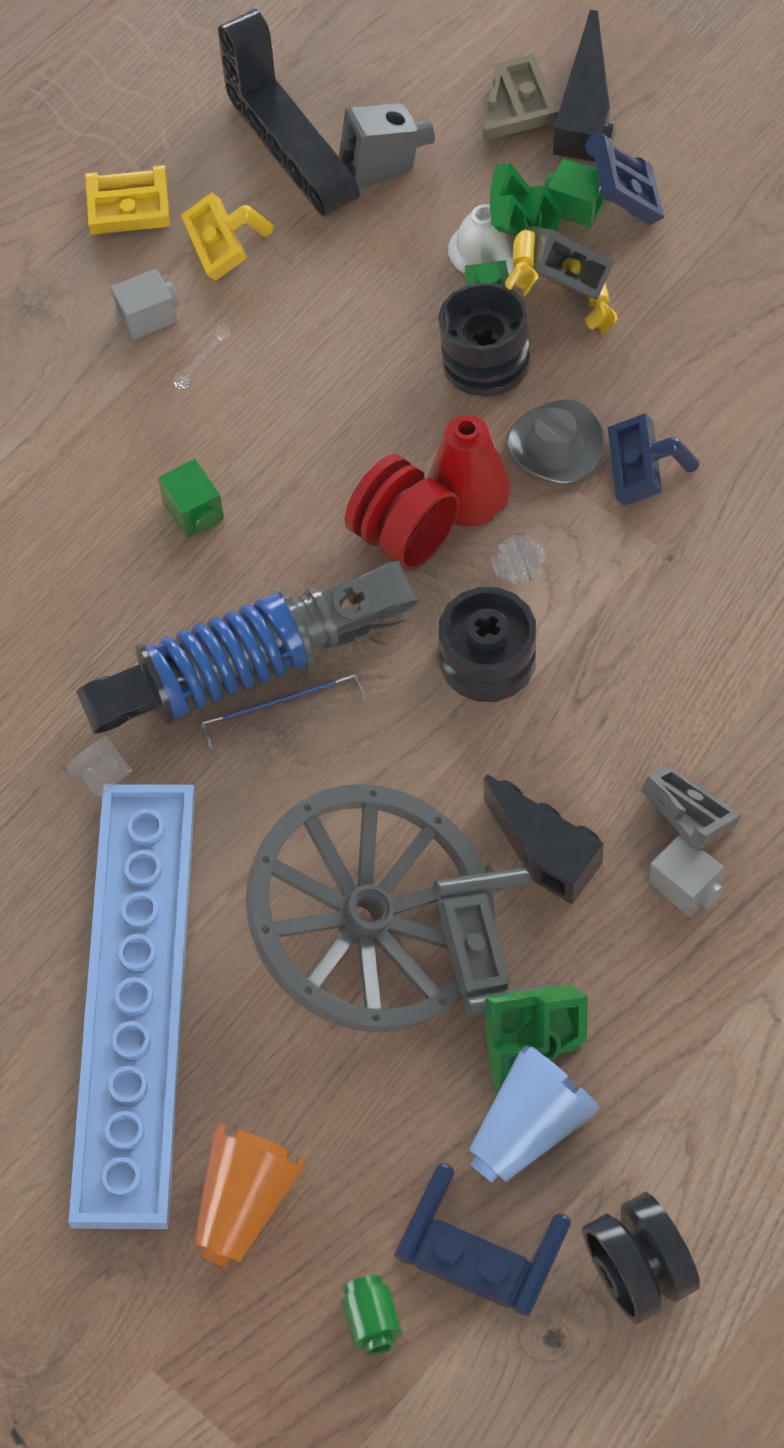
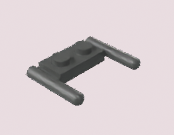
M521 867L443 879L433 883V893L439 901L437 908L460 996H464V1011L468 1017L485 1014L486 996L560 986L557 983H549L515 990L508 989L510 984L487 895L483 894V892L528 885L531 881V874L527 868Z

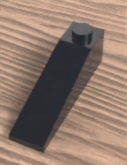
M590 9L555 122L553 155L596 162L595 158L586 152V142L593 133L601 132L609 137L613 144L615 124L609 123L610 102L599 15L597 10Z

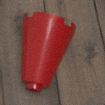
M461 415L452 419L445 429L427 478H433L459 496L460 508L454 525L464 527L484 525L493 520V515L502 508L504 510L507 507L511 494V480L487 424L481 418L474 415Z

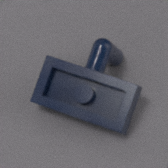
M646 413L608 427L616 499L623 506L662 492L659 459L671 455L687 472H694L699 467V459L678 437L673 436L656 442L653 420Z

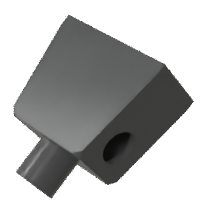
M401 103L347 108L344 115L339 158L353 174L360 190L409 172L413 168L416 147L434 143V129L429 120L414 122L406 106Z

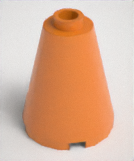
M216 1124L212 1135L194 1245L202 1248L199 1258L227 1268L230 1260L240 1263L304 1171L307 1160L299 1156L295 1163L287 1160L290 1150L238 1129L236 1135L234 1134L233 1138L223 1135L227 1125Z

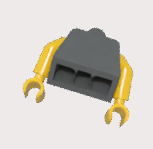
M530 226L527 230L521 231L516 236L513 245L514 269L505 281V286L509 290L514 285H517L523 292L522 296L525 297L539 277L553 285L588 297L589 304L594 309L585 318V323L591 330L598 327L600 334L604 335L618 319L613 309L607 305L610 300L606 279L614 264L613 260L550 229Z

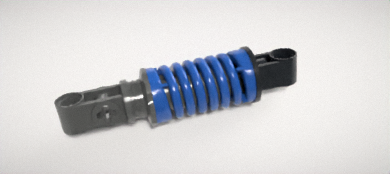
M400 561L383 564L367 574L345 581L322 592L317 587H312L306 590L305 596L302 595L294 599L291 598L286 590L280 588L274 594L255 601L253 606L249 604L243 605L238 613L232 610L226 612L223 620L219 617H213L207 622V626L203 623H198L193 626L191 632L183 629L176 634L175 640L165 636L161 638L157 646L152 644L144 645L142 643L136 645L138 665L111 676L92 680L77 689L76 693L94 734L110 731L131 719L157 710L163 721L169 725L174 723L175 719L191 712L187 696H191L196 708L202 709L206 707L208 702L206 692L213 702L217 703L223 699L222 685L229 696H234L239 692L237 679L246 690L253 688L255 685L252 673L255 674L258 682L263 684L268 682L271 677L268 668L270 666L277 677L284 676L286 668L291 666L296 670L304 667L310 668L315 663L313 650L327 645L329 648L339 644L338 636L382 618L401 614L415 606L418 600ZM348 599L352 605L359 603L357 612L353 613L350 607L342 608L344 600Z

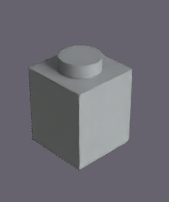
M156 268L111 286L116 313L132 341L177 323L174 306L179 304L176 290L171 281L164 283Z
M680 834L650 864L649 884L691 918L701 907L709 909L721 896L724 889L721 886L724 867L704 850L697 851L692 848Z

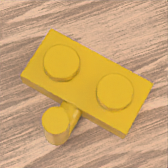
M213 192L180 215L206 274L214 281H217L247 259L246 253L235 232L237 229L247 224L262 237L270 236L274 229L271 222L249 205H243L228 215L221 199Z

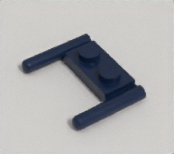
M447 1163L438 1164L394 1254L395 1258L406 1264H413L419 1270L505 1308L510 1307L521 1315L530 1316L571 1226L570 1218L562 1213L555 1214L533 1261H527V1258L439 1219H433L454 1176L452 1166Z

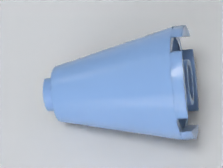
M526 1045L519 1052L469 1148V1151L475 1156L470 1165L491 1183L497 1177L507 1182L591 1119L600 1107L583 1088L580 1087L578 1089L567 1078L568 1075L536 1049L531 1046L529 1048Z

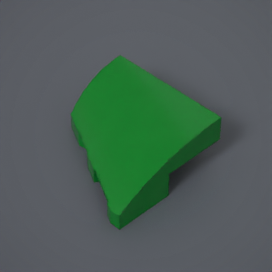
M510 162L496 164L490 189V214L494 228L497 231L515 236L521 231L527 230L530 226L557 232L564 209L544 185L530 187Z
M571 984L485 997L487 1048L496 1093L499 1092L519 1052L526 1045L529 1048L531 1046L553 1062L560 1054L571 1052L587 1041L588 996Z

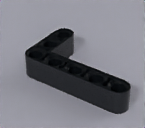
M253 8L219 25L218 36L224 82L231 103L320 215L326 216L360 198V190L351 171L275 79L271 34L262 14Z

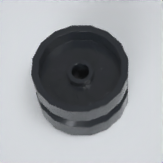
M477 587L460 593L449 602L439 619L440 669L447 684L459 695L477 702H497L512 697L529 683L536 665V620L529 605L515 593L499 587Z
M644 1192L621 1205V1222L614 1216L606 1213L582 1226L587 1250L600 1277L617 1305L635 1324L641 1323L661 1311V1294L676 1302L700 1289V1278L687 1245L665 1209L648 1192Z

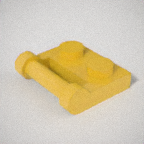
M165 165L153 166V170L111 175L98 176V172L85 173L88 225L91 235L171 226Z

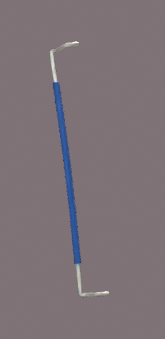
M353 674L336 681L333 680L282 698L202 722V728L207 737L208 746L212 748L210 737L205 728L206 723L271 706L335 685L354 677L362 693L363 700L366 697L357 676Z

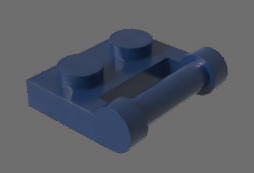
M601 132L593 133L588 138L585 148L586 152L595 158L600 179L598 181V188L602 196L607 201H612L624 208L632 216H637L651 225L664 218L651 163L640 157L633 158L615 147L611 139Z

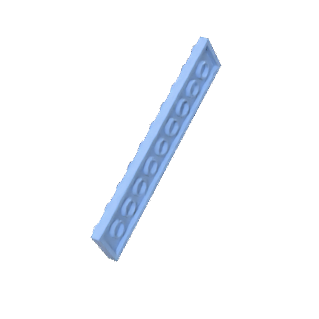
M103 784L68 1221L71 1229H169L196 795L194 785Z

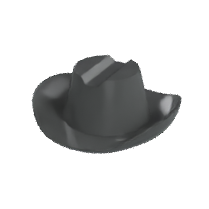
M562 399L541 405L522 415L510 428L506 443L513 460L529 475L549 482L574 483L587 477L598 466L604 450V432L598 416L588 406L575 400Z

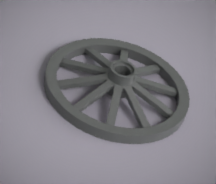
M355 784L338 786L315 793L298 802L274 824L260 844L250 868L246 892L247 918L255 947L262 962L274 980L294 1001L316 1016L338 1026L365 1032H394L417 1027L433 1020L463 997L460 996L455 975L440 990L390 934L394 933L448 949L443 930L393 916L437 902L438 899L434 896L433 887L394 899L389 895L432 839L440 844L449 855L461 877L486 873L477 852L469 840L444 814L421 799L405 792L377 785ZM362 808L357 887L318 816L341 809ZM379 810L401 817L422 830L379 885L376 886L373 885ZM302 825L308 831L341 894L276 859L286 840ZM271 875L337 912L273 922L269 897ZM492 891L483 892V894L487 895V899L489 902L491 914L495 925V910ZM357 907H363L368 910L373 922L361 918ZM338 928L341 934L308 978L292 962L279 940V937ZM374 941L424 996L425 1000L405 1007L381 1009ZM352 942L358 943L364 1007L338 999L319 988Z

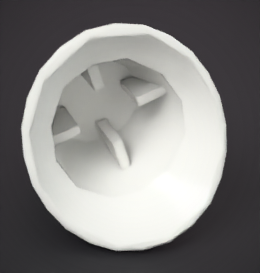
M482 204L475 207L472 213L465 217L460 229L452 236L448 244V255L451 263L463 274H465L466 265L506 260L510 275L514 269L513 245L516 236L497 231L491 220L490 205Z

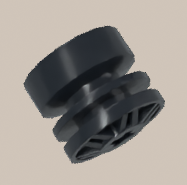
M481 282L470 284L452 292L442 303L438 316L442 342V360L447 379L455 388L469 395L483 397L503 394L516 387L527 375L530 365L528 317L524 301L515 291L495 283Z

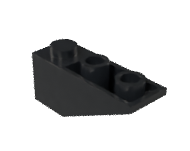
M487 774L484 778V801L524 867L530 871L532 880L568 903L573 904L601 866L604 843L600 841L597 834L591 829L582 825L576 827L561 818L559 812L552 806L542 802L537 804L525 797L521 790L507 780L498 781Z

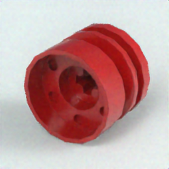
M392 454L375 463L363 476L348 502L344 520L348 530L362 537L365 542L372 546L379 545L382 554L392 561H400L402 567L409 571L420 567L441 547L457 519L460 501L459 496L433 478L425 479L423 471L411 465L410 462L398 454Z

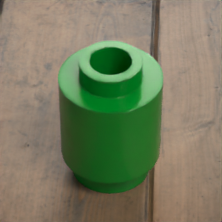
M367 1275L346 1283L343 1286L345 1296L342 1298L341 1303L354 1347L360 1350L365 1349L368 1355H377L393 1349L396 1346L394 1340L402 1335V1329L389 1286L383 1285L379 1275Z

